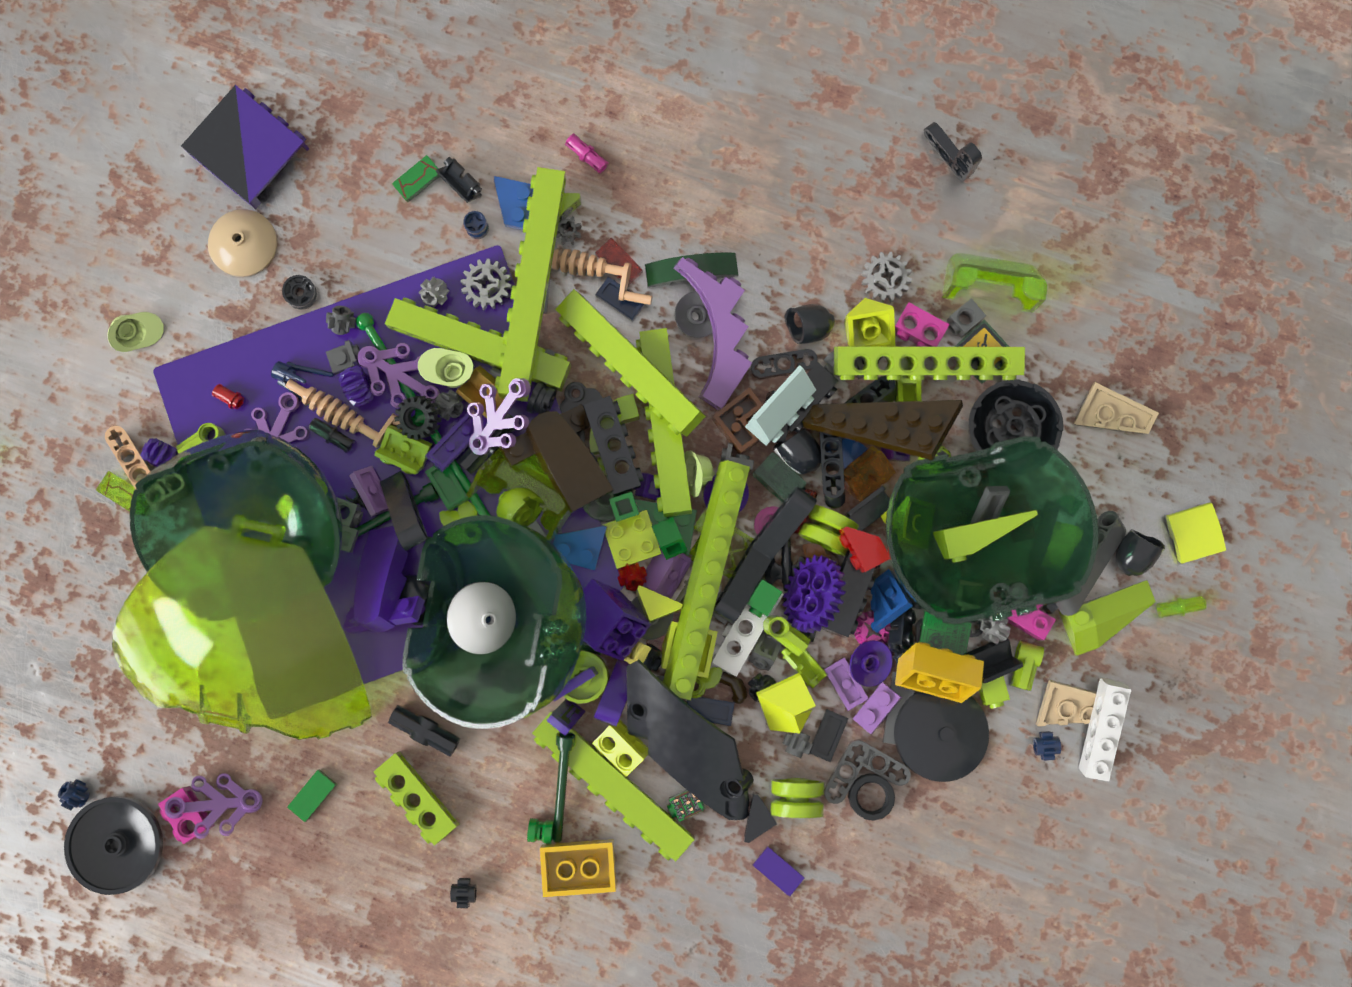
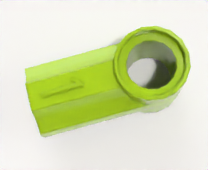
M212 423L202 424L195 434L176 446L177 451L190 464L211 448L220 446L225 440V432L222 428ZM215 429V437L212 440H208V433Z
M770 615L765 618L763 629L766 634L772 636L795 655L799 656L809 646L810 639L792 627L786 619L777 615ZM778 620L781 624L780 629L773 633L771 629L772 623Z
M1019 641L1014 657L1023 662V667L1013 671L1010 686L1031 691L1037 667L1041 665L1044 656V647Z

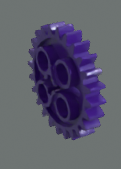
M814 555L813 559L807 557L806 563L800 562V569H793L795 575L794 577H788L791 583L790 585H785L788 592L782 596L787 598V601L782 606L787 607L784 615L788 616L787 621L792 623V627L806 633H814L815 630L820 632L822 626L828 627V619L835 620L833 613H839L840 610L837 606L844 603L840 596L846 594V591L841 590V587L846 584L845 581L841 580L845 574L840 572L841 566L836 565V561L824 556Z

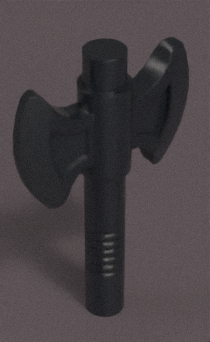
M791 537L782 547L781 565L777 564L775 558H773L765 571V581L771 585L776 580L782 579L783 591H788L785 585H790L791 581L788 577H794L793 569H800V562L806 563L805 559L800 556L798 562L793 565L791 559Z

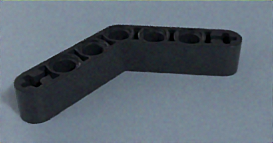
M881 376L845 403L894 402L896 398L895 381L887 380V376ZM820 432L824 501L828 507L836 509L843 506L846 499L842 442L845 438ZM830 450H836V451H837V452H835V453H828V451H830ZM830 471H837V472H838V473H836V474H834V475L829 474ZM832 487H836V495H832Z
M798 486L792 490L748 546L715 603V613L731 624L736 622L771 560L812 511L817 502L816 498Z

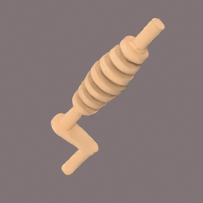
M556 248L554 250L552 269L559 270L560 268L561 272L567 273L569 270L570 275H576L578 272L579 276H585L586 272L587 276H594L596 272L597 277H603L605 273L622 276L619 291L620 301L627 300L651 305L653 296L627 291L631 274V263H625L624 267L607 264L606 259L602 257L597 262V256L591 254L589 258L588 253L582 252L580 255L579 250L574 249L572 253L571 249H564L563 253L562 249Z
M291 379L286 383V388L302 397L304 405L310 403L309 409L312 411L317 409L316 414L318 416H324L325 421H332V424L335 426L341 424V428L344 430L350 427L349 432L353 434L361 432L374 440L373 446L376 448L381 445L387 427L389 425L396 427V425L400 424L399 421L395 422V417L398 416L393 413L380 432H377L364 424V418L361 415L355 419L357 412L353 409L349 411V406L345 403L342 405V400L336 398L333 401L334 396L329 394L325 396L323 391L316 393V388L310 387L306 389Z

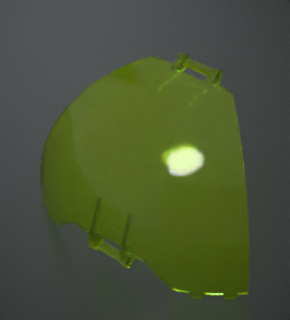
M236 514L230 531L210 526L202 527L175 546L151 567L129 594L117 616L112 635L114 657L125 677L130 680L137 691L158 708H181L192 714H197L202 724L209 725L213 723L235 728L245 734L250 732L251 727H265L297 740L330 737L334 732L361 726L365 720L372 717L359 669L331 602L304 549L282 543L285 533L284 524H268L246 519L244 515ZM243 528L272 534L270 542L241 536L240 534Z

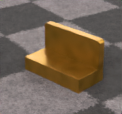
M479 365L474 369L470 379L461 385L456 393L469 404L474 402L481 403L484 407L482 415L487 418L485 398L480 395V388L484 384L495 386L496 378ZM489 388L486 390L488 395L490 394ZM496 390L495 395L496 411L505 399L499 397L498 390Z

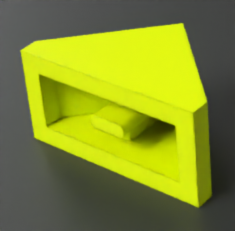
M640 585L636 590L645 617L649 622L675 613L683 606V604Z

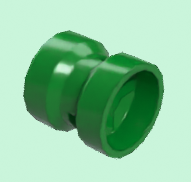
M530 818L527 842L535 843L536 841H542L544 844H552L554 820L547 819L543 822L539 821L538 818Z

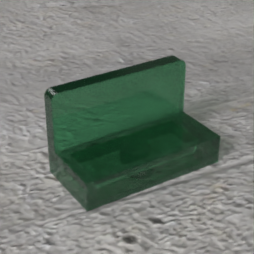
M771 453L752 474L781 503L785 501L796 486L803 489L806 485V481L775 453Z

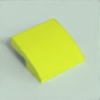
M1211 502L1166 515L1169 535L1174 540L1177 559L1181 564L1226 551L1221 526Z

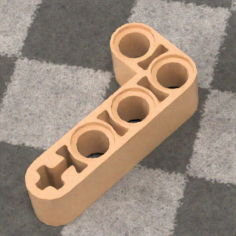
M112 426L105 432L107 444L148 508L153 510L159 509L185 494L187 486L183 477L178 472L170 471L155 479L126 431L120 426ZM120 437L124 446L119 447L115 439ZM128 455H135L132 461L124 462ZM139 474H146L144 480L136 481V477ZM179 481L180 483L176 488H169L171 482ZM151 493H158L155 500H147Z

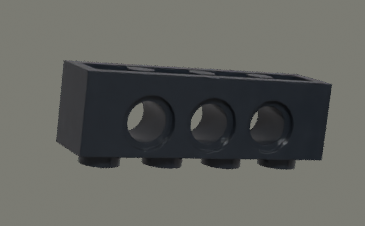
M611 396L584 404L609 483L613 488L614 497L641 488L640 482L644 481L640 467H634L632 460L636 459L633 446H627L625 437L629 435L625 423L620 424L617 415L621 414L618 402H613ZM604 418H610L614 421V425L610 429L601 427L600 424ZM618 440L621 443V448L618 451L609 450L608 444L610 441ZM620 462H625L629 466L628 471L624 474H620L615 470L616 465Z

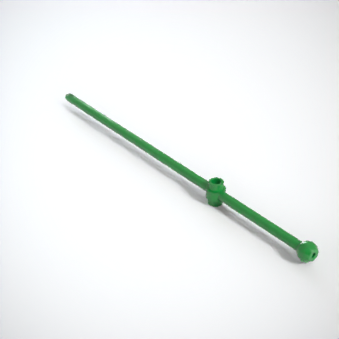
M360 314L356 318L357 327L362 331H366L372 343L379 351L387 350L373 327L374 319L371 314ZM393 358L384 360L390 365L396 364ZM398 381L400 388L407 398L416 396L412 389ZM414 409L415 415L412 416V421L416 426L421 427L425 422L424 413L420 409ZM434 430L436 433L430 436L434 443L437 444L442 439V436L438 430ZM455 459L449 467L549 627H554L556 625L555 618Z

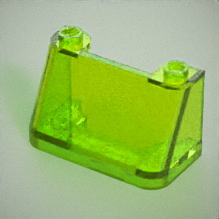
M964 253L954 254L948 261L942 298L953 300L958 291L967 290L975 281L1013 287L1012 298H1017L1021 302L1022 311L1033 313L1046 300L1047 283L1034 265Z

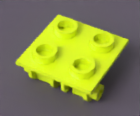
M647 510L640 512L639 515L618 522L615 520L603 524L607 526L605 535L617 569L625 567L627 563L631 565L662 554L651 527L652 524Z

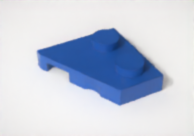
M494 176L505 227L523 230L524 219L529 218L530 212L527 210V200L529 196L532 197L534 189H531V184Z
M602 525L556 534L550 558L596 570L607 526Z
M890 569L875 579L871 589V610L874 612V622L871 623L872 630L878 633L913 606L894 572Z

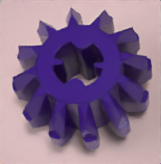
M356 365L340 373V386L350 404L356 407L363 406L374 399V395L370 391L371 382L367 373L361 367Z
M150 438L143 446L140 454L144 461L165 472L176 471L183 460L175 447L157 438Z

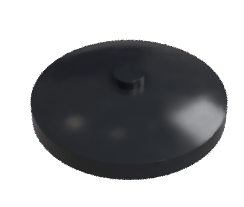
M918 691L910 696L899 710L894 726L895 745L903 762L917 775L937 782L955 781L971 773L984 758L989 743L988 721L983 709L972 696L963 703Z
M122 796L106 797L86 805L71 821L64 840V856L73 877L88 890L104 895L122 894L142 885L156 870L163 850V835L154 814L139 801Z

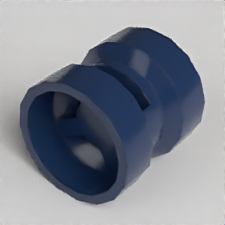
M471 211L465 215L463 225L468 235L474 239L484 238L489 231V225L485 216L479 211Z

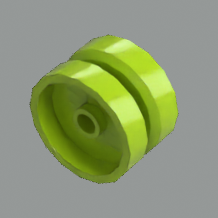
M815 504L812 511L808 514V518L815 524L803 523L798 535L810 543L821 545L825 550L846 556L848 548L845 549L838 537L841 535L839 530L844 527L858 530L859 525L834 510Z
M589 651L573 652L565 656L558 664L555 673L557 687L565 684L591 666L595 667L598 671L596 676L564 695L567 700L578 704L589 703L599 698L605 691L609 681V670L604 660L597 654Z
M807 778L771 780V792L775 796L786 797L771 801V815L787 818L824 817V804L818 800L809 799L824 795L823 781L809 780Z

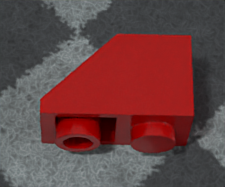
M844 527L839 530L841 535L838 537L845 549L848 548L852 554V557H850L851 563L856 570L860 569L861 573L891 559L879 536L850 527Z

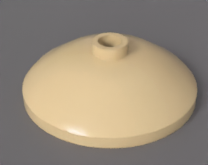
M248 209L233 210L220 217L213 225L208 238V249L213 262L222 271L236 277H249L260 273L272 262L277 251V235L273 225L262 214ZM237 236H241L239 242H235Z

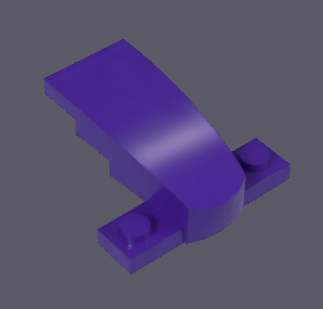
M394 526L370 530L359 565L354 607L350 608L343 626V629L348 633L365 630L384 632L395 627V625L418 622L425 600L420 596L399 599L407 580L401 572L409 553L400 544Z

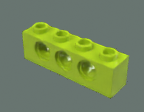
M400 751L393 754L374 771L376 782L383 789L386 787L392 794L390 798L393 803L398 807H403L407 812L405 816L412 825L417 824L422 830L420 833L422 838L428 844L432 843L435 846L460 825ZM397 775H401L405 779L403 788L395 784V777ZM412 793L419 795V806L411 804L410 795ZM426 812H432L435 815L436 821L434 824L426 822Z

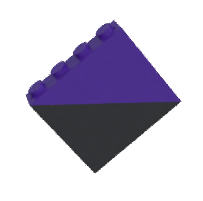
M234 85L184 141L181 147L256 210L261 204L257 199L258 195L301 147L306 151L309 148L305 144L306 138L297 130L292 132L288 129L289 124L280 116L275 118L271 115L272 110L265 103L261 102L258 104L253 100L255 96L248 89L244 88L242 91L238 86Z

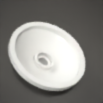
M488 582L473 583L461 589L453 598L447 614L448 630L454 642L463 650L474 654H487L502 647L510 638L516 621L515 607L511 597L498 585ZM487 616H490L491 621L487 624L486 618Z

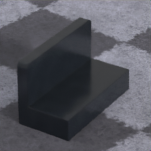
M881 486L844 514V516L859 525L858 530L862 531L880 518L894 503L884 490L886 488Z
M1008 638L1002 642L999 641L998 644L990 642L965 653V655H972L977 660L984 661L982 683L991 682L1023 667V662L1012 656L1010 639Z

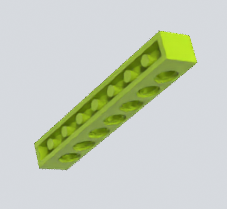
M834 347V375H840V380H854L855 375H864V380H878V375H887V380H901V375H910V380H924V375H933V380H947V375H956V380H970L971 375H979V380H993L994 375H1002V380H1014L1017 378V375H1024L1025 347ZM859 356L864 360V366L860 370L854 366V361ZM882 356L887 359V367L883 370L877 364ZM904 357H908L911 362L910 367L906 370L901 366V360ZM927 357H931L934 362L930 370L926 369L924 365ZM951 357H954L957 362L953 370L947 364ZM974 357H977L979 360V367L976 370L971 367V360ZM997 357H1000L1002 366L997 370L994 366V361Z

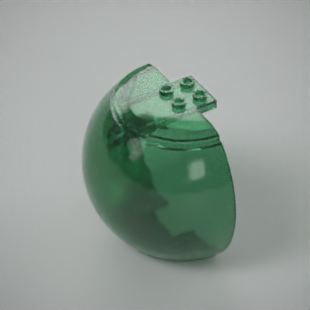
M255 429L223 435L198 444L170 458L146 474L135 485L136 489L131 499L129 518L130 531L136 553L156 585L167 596L190 612L201 617L206 616L210 621L226 620L239 616L242 623L251 620L257 622L267 615L284 613L288 610V606L295 597L322 589L334 578L343 542L342 517L338 500L327 477L317 464L302 450L280 437Z
M1024 436L994 443L989 449L953 457H947V454L935 456L933 460H917L903 468L904 473L900 475L894 486L886 513L885 531L888 554L892 567L906 592L927 613L938 620H942L943 624L965 625L992 619L993 622L1008 619V617H1012L1014 614H1017V617L1028 615L1037 611L1038 608L1065 601L1082 591L1081 586L1085 585L1096 558L1098 547L1097 515L1091 494L1076 468L1057 449L1046 442H1041L1039 437ZM987 486H1007L1010 490L999 518L1037 510V516L974 554L966 555L967 560L953 563L952 559H944L934 538V531L972 524V517Z
M489 515L464 517L443 526L433 533V537L428 536V540H426L421 552L417 580L431 581L423 627L408 628L403 652V672L408 674L407 679L414 691L439 716L457 725L473 729H491L510 725L533 715L550 704L561 693L574 671L581 652L586 627V602L583 588L568 560L551 541L536 530L517 521ZM477 582L492 583L504 589L511 597L516 612L514 630L508 641L496 651L487 654H474L460 648L452 639L447 625L448 609L455 595L464 587ZM490 616L486 618V623L488 624L491 621Z

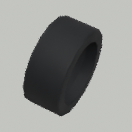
M869 773L855 779L849 790L848 799L850 806L857 815L866 820L875 821L883 819L891 812L895 803V793L893 787L886 779L877 774ZM877 783L883 788L886 798L880 809L867 811L861 807L857 797L863 785Z

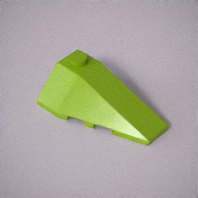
M1037 510L974 524L934 531L933 534L944 559H952L953 563L967 560L966 555L974 554L1037 516L1038 513Z
M1148 580L1086 601L1073 615L1065 616L1059 611L1075 656L1102 646L1156 601Z

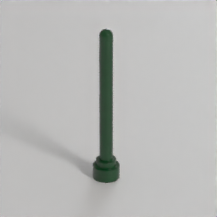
M431 482L422 486L423 489L419 491L420 493L414 496L417 505L429 501L432 503L440 498ZM389 510L354 528L359 530L358 537L391 520Z
M561 732L556 734V745L558 750H560L553 826V841L555 843H559L562 840L569 751L575 746V734L568 732L566 736Z

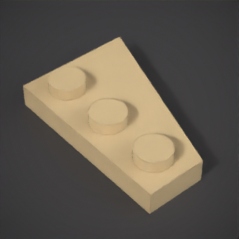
M1094 382L1073 424L1149 434L1159 413Z
M1049 680L1036 721L1037 727L1050 724H1089L1097 692Z

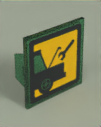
M984 319L954 347L1010 346ZM977 357L971 360V367L974 370L979 367ZM997 357L994 361V366L997 370L1002 366L1000 357ZM973 375L981 384L986 381L979 380V375Z

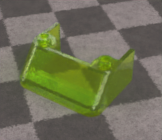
M498 449L479 467L466 495L471 498L481 487L491 494H499L504 489L509 491L517 487L532 490L543 500V503L540 502L539 505L543 512L540 521L544 528L549 530L543 542L545 546L558 534L571 515L560 493L557 494L548 474H544L536 455L510 468L501 450Z

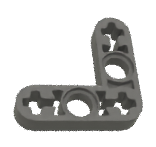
M853 740L847 745L825 785L824 796L830 803L839 804L842 802L862 766L898 786L907 784L911 773L904 764L861 740ZM861 744V750L864 753L862 756H856L854 761L859 762L856 767L852 762L845 759L847 756L852 759L854 751L851 750L852 747H858ZM882 756L884 758L885 765L882 769H875L872 766L874 757ZM890 761L894 763L891 767L895 770L899 771L901 768L904 769V779L899 778L898 781H896V775L889 771L887 776L884 775V773L889 769ZM844 765H850L853 769V774L849 778H842L840 775V768ZM837 777L840 781L847 783L846 787L840 785L838 789L841 793L840 797L835 796L831 799V793L828 791L830 788H836L838 782L834 781V779Z

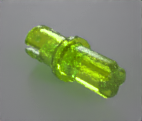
M1202 596L1183 600L1182 598H1177V601L1157 603L1156 609L1157 613L1160 612L1158 614L1159 618L1179 614L1180 616H1185V613L1205 610L1206 600Z

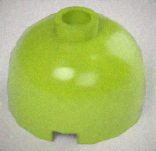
M524 487L505 491L499 497L496 509L498 521L510 534L517 535L516 533L519 532V529L525 528L536 521L542 511L539 505L540 502L543 503V500L535 492Z

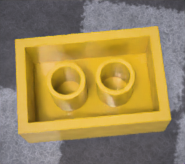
M915 643L898 658L895 685L963 703L981 689L984 661L977 660L972 655L953 653L950 649L930 647L928 643Z
M614 839L542 844L540 847L543 897L616 892Z

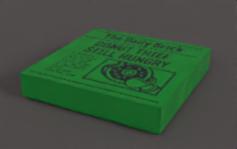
M925 609L919 642L928 643L930 647L937 649H950L953 653L965 655L967 653L973 618Z

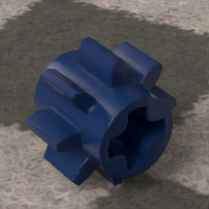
M1050 731L1039 732V737L1033 739L1035 755H1041V760L1044 761L1055 760V754H1061L1059 736H1053V732Z
M75 779L74 782H65L58 792L59 802L62 803L61 806L70 811L73 807H83L90 795L89 791H87L88 788L85 787L86 783Z

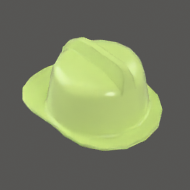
M150 312L120 315L113 320L108 329V341L111 347L120 352L148 347L155 344L162 337L164 325L156 314Z
M433 348L421 355L418 361V370L420 375L431 383L457 388L470 379L473 373V363L467 354L442 348Z
M690 450L684 453L688 486L691 495L698 497L701 488L706 486L708 481H712L715 472L708 457L695 454Z

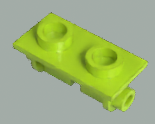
M787 648L781 651L783 654L782 658L786 659L800 673L803 680L807 683L806 686L814 688L819 681L828 675L807 650L799 656Z

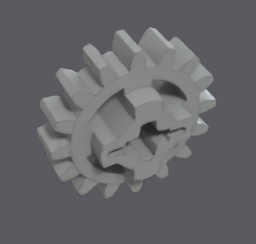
M880 252L879 259L873 255L870 259L871 263H865L864 267L867 270L862 271L861 276L866 279L861 284L868 285L865 293H874L872 296L873 300L879 296L881 303L884 302L885 298H888L891 303L894 301L895 296L899 299L902 298L903 294L901 291H908L909 287L906 284H910L912 279L907 276L911 274L912 270L905 269L908 262L904 261L901 263V255L893 258L892 252H889L888 256L885 257L883 252ZM879 266V272L872 275V270ZM884 273H886L887 277H891L889 281L886 278H882ZM901 279L900 286L897 289H894V282H897Z
M480 259L477 260L478 266L476 267L470 264L471 271L463 272L467 279L461 280V284L466 286L461 289L463 294H468L466 300L468 302L474 300L473 306L475 308L481 304L483 310H486L487 305L495 309V303L497 302L503 305L502 297L509 298L506 290L512 289L511 284L507 283L511 280L510 275H505L507 269L505 267L499 269L500 264L498 261L492 265L490 259H487L485 264H482ZM493 272L497 273L500 276L501 280L495 279L493 277ZM489 280L490 284L487 285V288H483L482 284H486V281ZM472 288L480 291V298L472 292Z

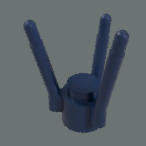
M278 361L273 366L271 377L278 380L277 384L286 388V383L290 379L303 384L307 382L306 379L296 375L295 370L329 377L334 376L332 372L296 365L289 361L286 364ZM286 388L289 392L297 396L298 399L302 401L301 396Z

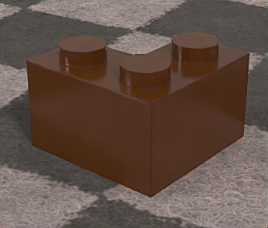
M750 387L712 416V421L726 439L733 443L737 453L741 455L759 442V439L745 427L748 421L763 406Z

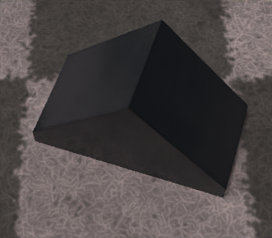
M755 792L752 793L749 816L743 838L746 843H750L777 825L758 793Z

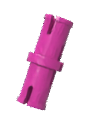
M575 133L566 140L565 145L579 156V160L589 164L598 174H601L607 168L609 162L599 156L594 151V147L588 146Z

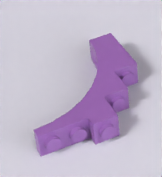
M682 257L674 269L686 278L699 294L707 309L713 331L714 350L712 366L699 398L716 410H720L724 407L752 364L748 360L749 356L739 349L737 351L733 350L749 327L744 323L745 320L736 313L730 314L745 290L740 287L742 284L733 277H725L718 283L715 275L708 271L704 273L697 268L698 264L695 261Z

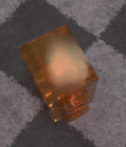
M872 445L844 468L845 488L851 496L861 502L882 484L887 483L896 471L884 453Z

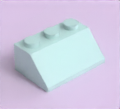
M800 365L745 426L765 445L770 441L776 443L784 434L781 429L787 423L791 426L799 417L796 412L801 407L806 409L814 400L812 394L816 391V388Z

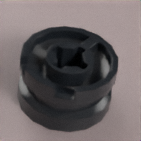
M293 275L284 282L282 295L285 301L294 309L304 310L315 303L317 289L306 276ZM299 288L304 290L302 296L296 295Z
M538 382L530 396L526 411L531 414L535 412L538 415L550 411L557 394V389L554 387L548 388L544 383Z

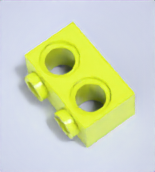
M620 719L617 726L610 725L592 743L598 753L605 756L613 764V767L625 777L648 755V747L638 737L629 735L627 726ZM608 737L613 738L615 743H612ZM625 754H628L632 760H629Z

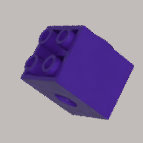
M591 579L563 615L576 629L578 636L595 651L622 661L631 653L632 648L651 626L648 619L620 590L595 579Z

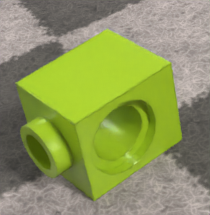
M1004 676L988 683H982V687L979 690L982 705H990V709L1004 706L1003 701L1010 700Z

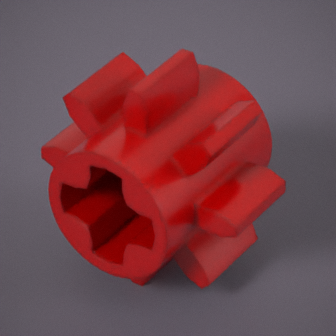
M638 562L631 565L627 563L625 567L618 570L620 575L617 577L620 586L625 585L626 590L636 591L639 585L643 587L644 583L647 582L645 579L647 576L645 567H640Z

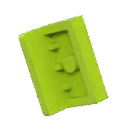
M389 425L381 446L375 451L374 456L380 458L383 463L393 464L401 468L407 474L416 475L424 468L427 461L425 455L431 450L432 443L423 439L407 438L408 435L401 434L402 429Z

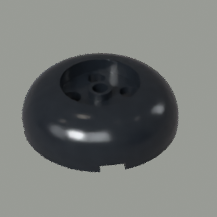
M1019 379L1001 381L987 388L975 401L968 420L969 438L978 456L991 467L1008 473L1029 472L1048 462L1060 446L1064 428L1062 413L1050 393L1035 383L1032 384ZM1014 408L1021 410L1020 417H1015L1012 414ZM994 419L1001 421V428L998 429L993 426L992 422ZM1014 425L1016 427V431L1012 432L1010 430V426ZM1026 428L1033 430L1032 437H1027L1024 434ZM1006 439L1013 441V448L1008 449L1005 446Z

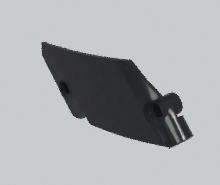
M639 659L628 665V734L648 740V755L672 778L711 809L728 820H744L748 818V789L752 786L754 779L751 772L741 766L735 738L719 729L691 708Z

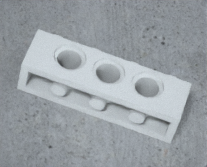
M783 593L779 597L778 601L776 602L768 616L773 614L782 596L784 595ZM747 605L733 625L728 623L722 633V636L725 637L721 646L716 644L713 652L712 663L736 677L764 630L763 622L767 618L764 615L761 618L753 615L748 611L750 607ZM743 620L749 621L752 625V630L748 634H743L739 631V623ZM730 641H737L740 645V651L735 655L727 651V644Z
M1100 678L1079 764V769L1085 777L1108 782L1110 780L1131 694V689L1124 682Z

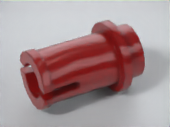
M222 384L216 385L213 389L212 396L228 404L230 409H239L242 406L244 397H242L241 393H235Z

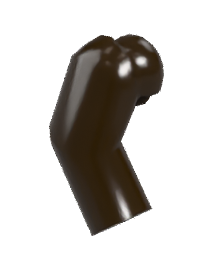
M723 671L719 682L731 687L733 702L736 704L743 703L744 699L747 698V690L743 680Z

